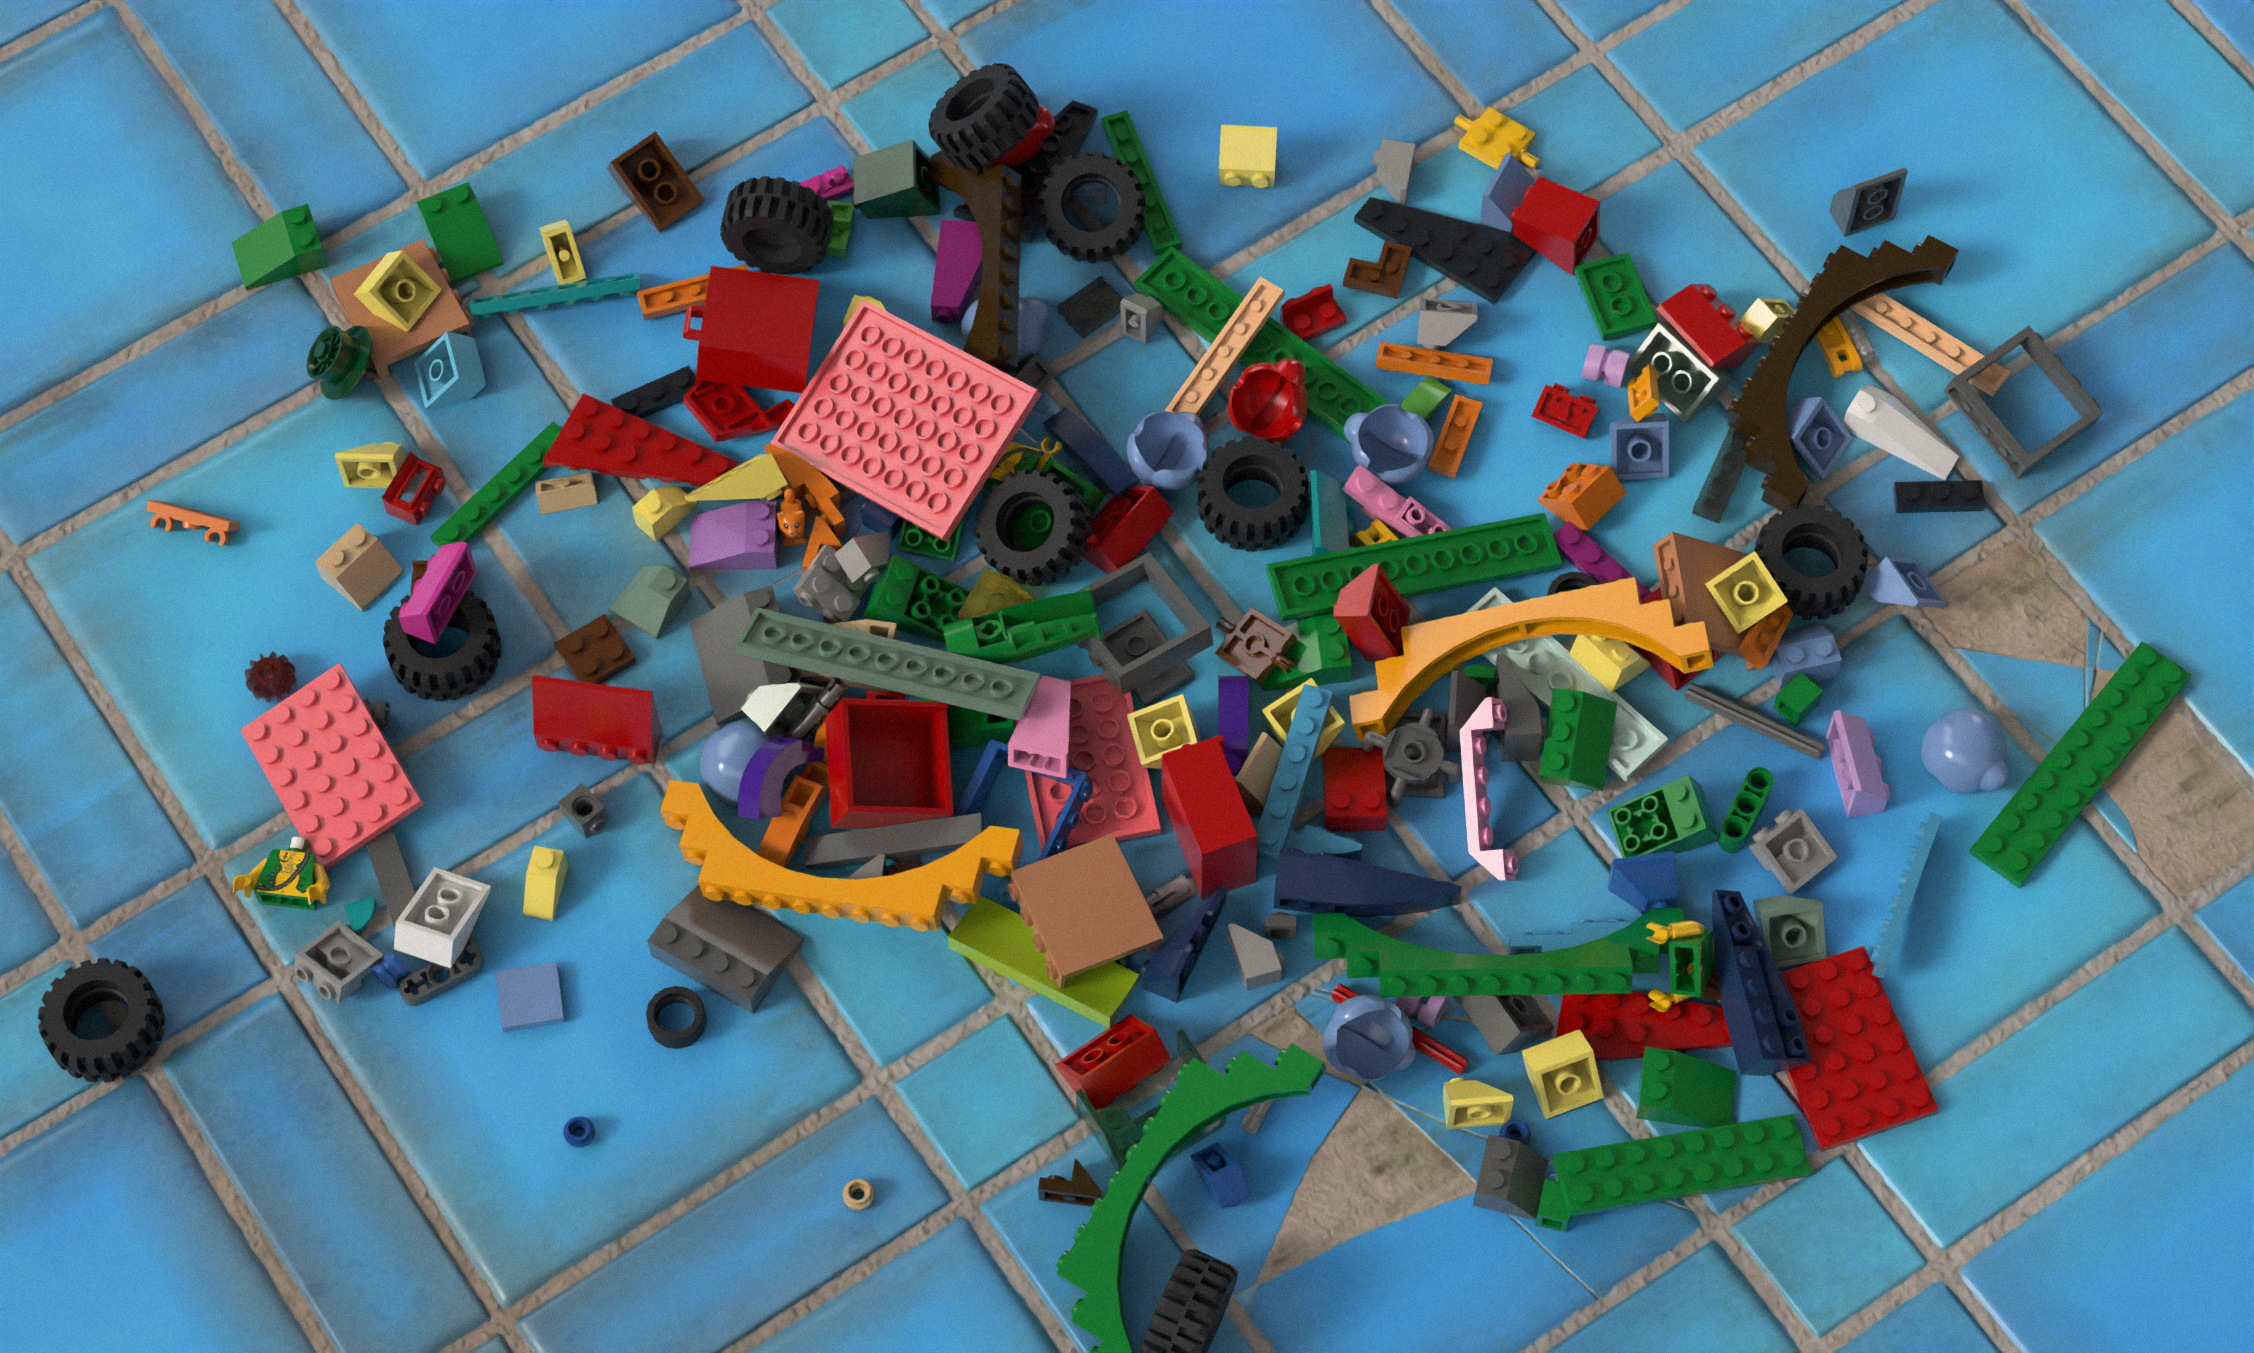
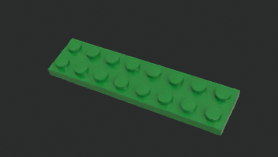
M1794 1114L1555 1153L1552 1158L1569 1217L1808 1177L1812 1172Z

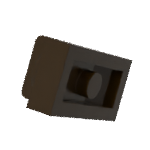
M1077 1159L1074 1161L1071 1181H1066L1061 1176L1050 1175L1048 1178L1040 1177L1038 1185L1039 1200L1092 1207L1095 1201L1100 1196L1102 1197V1191Z

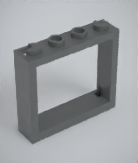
M2027 326L1954 377L1944 390L2017 479L2095 425L2103 414L2097 401L2089 397L2081 387L2080 381L2066 370L2061 359L2049 350L2044 344L2041 335L2034 332L2030 326ZM2019 345L2023 347L2082 417L2030 455H2028L1968 383L1969 380Z
M1150 552L1086 586L1091 588L1095 606H1098L1140 582L1147 580L1188 630L1123 667L1102 641L1097 638V635L1077 643L1081 649L1086 648L1092 664L1096 668L1101 667L1108 684L1115 685L1122 695L1214 645L1211 626ZM1086 587L1080 589L1077 592H1085Z

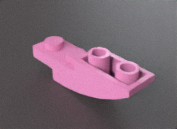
M1362 465L1355 468L1341 489L1362 505L1361 512L1372 520L1379 519L1392 533L1403 539L1453 530L1411 496L1408 499H1404Z

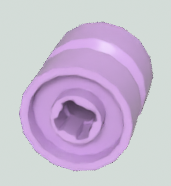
M1591 342L1581 378L1593 382H1598L1602 379L1605 385L1621 389L1631 354L1617 349L1608 352L1606 346Z
M1427 996L1429 1000L1426 1005L1422 1004L1425 997H1397L1395 1004L1404 1013L1410 1016L1416 1013L1418 1020L1431 1027H1435L1444 1014L1451 996Z

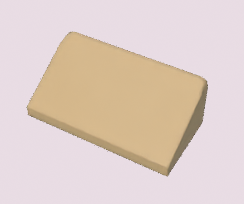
M592 472L535 483L541 514L595 505L598 502Z

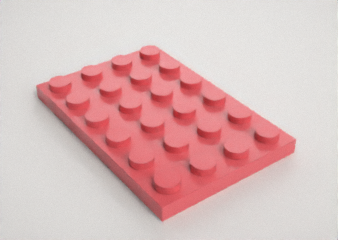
M340 663L240 730L300 836L309 841V852L315 855L317 863L323 865L325 871L424 805L420 795L347 671Z
M1104 674L1067 680L1071 681L1068 766L1088 774L1093 784V793L1090 800L1084 803L1080 811V820L1077 827L1071 829L1065 851L1112 833L1117 842L1161 834L1148 769L1143 768L1127 717V714L1135 712L1131 693L1128 692L1122 695L1115 685L1108 684ZM1014 720L1015 728L1019 722L1018 720ZM1024 770L1042 853L1073 787Z

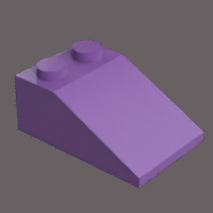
M746 501L691 516L689 570L777 569L779 520L777 518L778 509L776 501Z

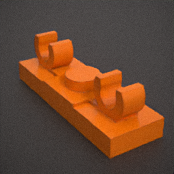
M148 500L146 508L147 511L157 513L151 518V527L159 528L162 518L166 521L165 531L168 532L175 529V520L183 521L182 526L189 529L199 530L200 526L209 527L210 529L204 535L205 542H213L214 534L218 533L220 535V546H226L229 543L230 537L228 532L238 531L240 521L161 500Z

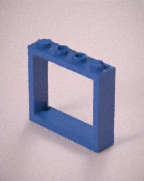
M990 739L952 817L980 812L1003 764H1008L1007 744ZM1068 766V776L1065 779L1030 771L1073 787L1038 861L1066 850L1067 838L1071 829L1077 827L1080 820V811L1084 803L1090 800L1093 793V784L1087 773ZM958 849L944 850L943 852L945 855H948Z

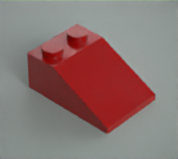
M1327 748L1322 753L1324 828L1330 832L1385 831L1387 804L1382 748H1374L1371 752H1367L1363 748Z

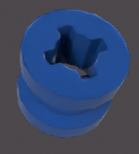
M388 952L384 956V961L381 964H376L371 968L374 976L392 991L397 987V981L400 978H405L410 974L408 967L392 952Z

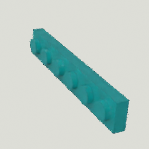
M636 272L470 299L469 307L471 316L478 315V318L483 319L493 317L495 312L506 311L507 314L520 313L523 311V308L531 306L539 310L551 307V303L563 302V305H572L579 303V299L591 297L593 301L602 300L608 297L607 294L619 293V296H628L635 294L636 290L641 289L639 273Z

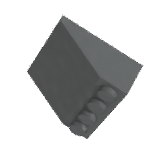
M772 586L743 593L689 622L717 726L748 718L749 716L741 708L746 703L747 695L758 686L800 683L797 670L794 667L735 654V643L756 607L780 613Z
M698 885L662 919L647 942L651 956L754 1014L801 947L804 939L745 905L730 900L713 901L703 897Z

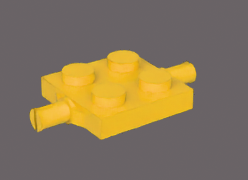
M1488 107L1481 117L1475 121H1471L1462 114H1458L1454 121L1455 125L1467 131L1460 139L1458 148L1497 170L1506 153L1512 154L1518 162L1521 161L1532 167V169L1537 167L1540 159L1526 152L1527 148L1535 140L1536 133L1495 109Z

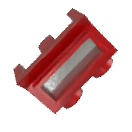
M410 452L382 496L387 514L418 526L421 519L428 516L436 495H440L445 488L446 479L442 468L421 460Z

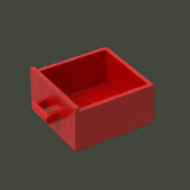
M711 266L705 306L687 307L683 337L685 339L699 341L696 383L701 384L702 381L803 393L806 388L819 280ZM692 317L703 318L701 330L690 328Z
M868 690L867 699L843 698L825 717L831 828L869 829L948 818L954 815L947 721L948 704L931 701L905 700L904 693Z
M1223 735L1192 745L1184 744L1179 749L1162 754V803L1201 901L1210 898L1221 886L1227 887V892L1256 883L1258 836L1225 758V740Z

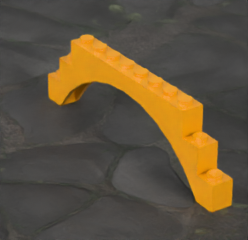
M1635 577L1619 579L1600 585H1591L1567 592L1563 591L1549 596L1531 598L1521 602L1502 604L1484 610H1474L1470 613L1451 617L1447 616L1428 622L1414 623L1401 627L1403 656L1375 661L1378 690L1365 691L1349 696L1351 720L1359 742L1364 741L1365 734L1368 731L1388 736L1410 704L1440 677L1461 663L1492 648L1526 638L1574 634L1595 635L1625 641L1655 653L1685 674L1714 667L1709 636L1704 621L1687 623L1676 627L1669 599L1642 604Z
M670 780L660 809L666 826L675 830L684 829L679 843L684 861L693 865L703 864L698 878V884L703 897L713 901H721L722 899L735 901L741 905H763L772 910L780 908L790 909L800 914H823L833 919L844 917L860 923L870 921L882 923L888 927H911L920 932L928 930L938 932L947 900L957 904H977L985 873H990L997 877L1011 876L1012 871L1018 868L1024 847L1019 829L990 825L958 850L922 867L890 876L856 880L821 878L788 870L758 856L735 839L714 815L698 783Z

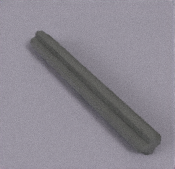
M1691 683L1685 693L1687 700L1814 759H1819L1824 752V743L1697 684Z

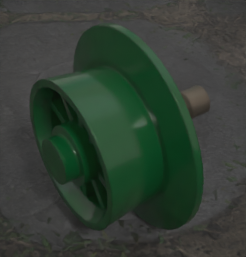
M333 325L324 329L314 341L307 358V373L311 378L320 380L321 391L326 398L339 400L345 397L356 387L362 377L369 381L374 380L376 371L367 367L372 353V336L370 331L360 325L353 326L346 331Z

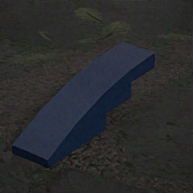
M1065 407L1043 422L1045 430L1063 444L1065 452L1082 465L1084 473L1116 498H1119L1140 483L1139 478L1110 446L1068 408Z

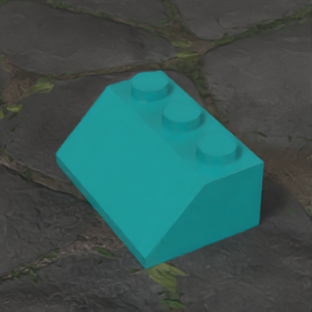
M1310 470L1309 512L1312 556L1354 548V545L1349 546L1348 538L1353 537V521L1347 520L1346 512H1351V497L1345 495V492L1341 490L1345 483L1318 470Z

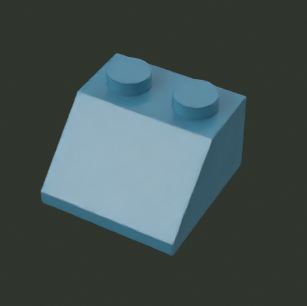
M446 331L414 362L426 410H434L469 401L486 386L476 342L472 337Z

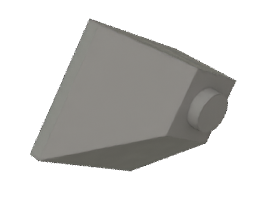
M1421 298L1417 344H1423V348L1439 349L1440 346H1447L1477 321V302Z

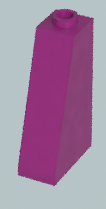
M941 219L930 304L932 321H939L941 323L961 322L982 278V244L976 222Z

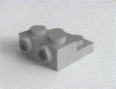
M828 544L822 546L792 592L798 596V600L803 605L817 611L821 615L820 618L826 624L847 622L861 601L859 599L870 583L865 581L852 583L834 555L837 551Z
M1802 808L1793 812L1787 809L1774 818L1777 824L1770 830L1765 826L1752 835L1754 842L1748 846L1766 871L1771 869L1788 894L1795 892L1838 858Z
M337 921L296 952L294 969L297 978L304 983L310 981L316 985L319 994L324 999L330 1000L333 998L340 1003L361 987L362 978L369 974L371 968L376 964L383 962L384 954L340 921Z

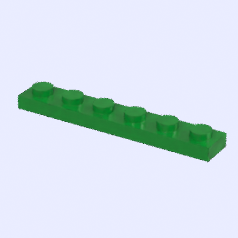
M1128 111L1102 117L1101 125L1114 156L1120 158V162L1123 164L1127 163L1141 182L1147 206L1144 230L1154 255H1162L1171 246L1177 250L1182 249V241Z
M555 422L548 425L430 536L432 542L440 548L441 545L462 541L469 543L549 468L543 467V459L562 428Z

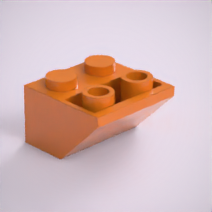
M1575 462L1567 466L1564 474L1556 481L1548 484L1545 492L1537 500L1565 524L1571 521L1579 529L1589 530L1627 493L1610 466Z

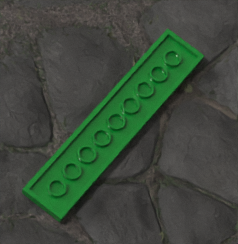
M1172 246L1134 282L1136 290L1145 296L1155 298L1162 304V309L1211 344L1244 300L1241 295ZM1270 316L1237 361L1238 364L1246 369L1257 363H1277L1286 358L1299 360L1306 369L1304 385L1308 395L1307 414L1350 445L1351 443L1344 435V425L1347 419L1355 413H1370L1381 405L1390 404Z
M1539 513L1267 564L1265 570L1281 621L1333 612V607L1338 601L1340 590L1373 564H1379L1401 597L1408 598L1561 568L1562 560L1546 514Z
M2141 641L1973 844L1969 853L2020 888L2188 683L2192 674Z

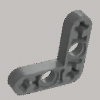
M471 934L463 951L466 949L474 964L469 966L465 963L461 953L451 968L431 963L408 975L399 985L401 997L406 1004L410 1006L421 1005L478 975L482 971L484 960ZM446 969L450 972L449 978L444 982H436L433 979L434 974L438 970ZM426 977L428 978V981L432 987L430 989H428L427 985L424 982V979ZM414 985L418 988L419 993L413 995L409 987Z

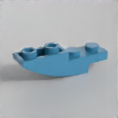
M1250 816L1254 829L1257 832L1261 816ZM1306 824L1302 834L1297 833L1293 828L1291 829L1285 850L1296 848L1304 853L1311 854L1327 852L1335 857L1360 862L1363 844L1350 836L1341 837L1332 834L1322 826L1313 827ZM1264 856V858L1278 862V859Z
M1615 918L1607 922H1594L1590 919H1582L1571 923L1569 934H1564L1561 931H1552L1542 935L1520 932L1516 935H1510L1508 952L1509 955L1531 954L1575 947L1604 938L1630 925L1633 921Z

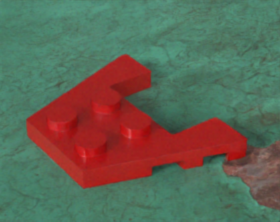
M702 381L701 384L696 383L683 397V404L715 442L780 429L794 407V404L789 399H786L772 408L763 411L741 385Z

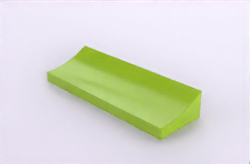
M979 895L977 904L971 905L961 921L947 936L949 949L1106 1028H1110L1114 1024L1140 980V974L1112 961L1065 979L1064 987L1059 988L1056 980L1049 978L1045 968L1047 961L1043 953L1039 954L1035 949L1032 939L1034 934L1030 926L1026 927L1024 925L1021 915Z

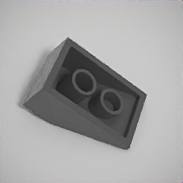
M1906 168L1853 185L1833 195L1829 212L1844 237L1895 219L1908 173Z
M1497 655L1493 685L1495 698L1503 699V704L1507 710V719L1504 722L1505 729L1498 730L1501 761L1538 760L1539 749L1544 748V736L1547 734L1546 718H1540L1538 704L1505 656Z

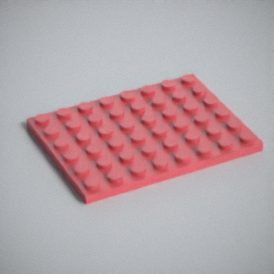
M863 299L770 444L798 455L813 465L823 475L947 542L1040 398L1041 393L1024 382Z

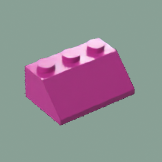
M462 541L441 545L437 554H433L430 557L427 571L423 578H419L416 581L413 595L408 603L405 602L399 611V620L405 633L436 645L477 574L468 543Z

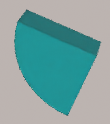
M373 895L344 905L352 930L357 935L366 930L376 911Z

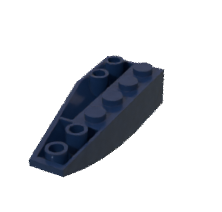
M1290 848L1279 850L1274 908L1307 913H1344L1349 917L1397 916L1458 905L1460 903L1462 886L1455 885L1449 881H1438L1346 858L1335 857L1327 852L1311 854L1304 853L1300 849Z
M1714 890L1712 892V927L1714 931V956L1724 1017L1740 1075L1767 1076L1809 1064L1811 1059L1796 1006L1740 891Z

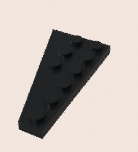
M1072 100L1054 117L1055 127L1051 134L1046 137L1043 146L1037 154L1022 165L1009 167L1022 175L1021 241L1031 244L1041 225L1038 214L1039 191H1042V182L1045 176L1049 177L1051 168L1056 163L1061 165L1064 162L1063 158L1069 155L1072 158L1077 157L1098 117V109ZM966 202L963 205L959 204L953 210L954 217L976 222Z
M1370 197L1354 216V223L1385 241L1412 247V257L1494 305L1537 253L1535 249L1511 232Z

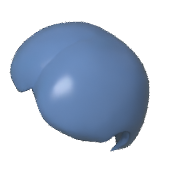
M1019 296L1017 364L1038 353L1042 345V328L1047 322L1049 311L1046 303L1038 297L1022 298ZM979 299L973 302L967 309L962 320L961 333L965 342L973 325Z
M1400 404L1381 405L1370 413H1355L1347 419L1344 425V435L1351 443L1352 455L1357 465H1362L1385 484H1403L1417 478L1424 471L1426 461L1434 447V434L1428 423L1418 414L1404 410Z
M1157 411L1146 415L1140 421L1135 431L1128 437L1127 456L1135 475L1144 483L1154 485L1158 489L1166 491H1178L1192 485L1198 479L1199 472L1203 470V463L1208 456V441L1203 432V424L1200 418L1188 411H1182L1177 414L1169 411Z
M1972 708L1957 709L1934 722L1927 729L1922 739L1921 759L1925 769L1935 775L1947 790L1959 794H1970L1980 789L1994 792L2002 789L2009 782L2010 770L2006 764V742L1997 722L1986 713Z
M741 720L724 726L721 731L711 735L703 746L700 756V773L703 782L722 801L738 806L739 786L749 760L762 745L776 737L773 733L764 732L754 721Z
M1360 995L1345 1000L1336 1008L1333 1018L1329 1021L1324 1031L1323 1048L1328 1061L1339 1071L1349 1074L1359 1081H1377L1385 1078L1392 1071H1403L1413 1063L1416 1057V1049L1412 1042L1413 1029L1409 1018L1399 1006L1384 997Z

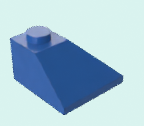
M1674 851L1613 859L1607 884L1608 891L1644 914L1651 908H1675L1678 892Z

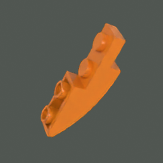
M772 444L764 446L765 454H772L787 482V485L781 488L782 491L785 492L786 489H792L796 499L800 501L804 499L808 508L811 511L816 510L820 515L819 517L824 519L837 539L847 534L845 519L837 510L841 507L840 494L834 485L818 469L798 455Z
M819 761L809 762L801 776H795L781 800V816L772 818L759 846L758 856L784 868L787 867L810 830L811 819L829 792L828 765Z

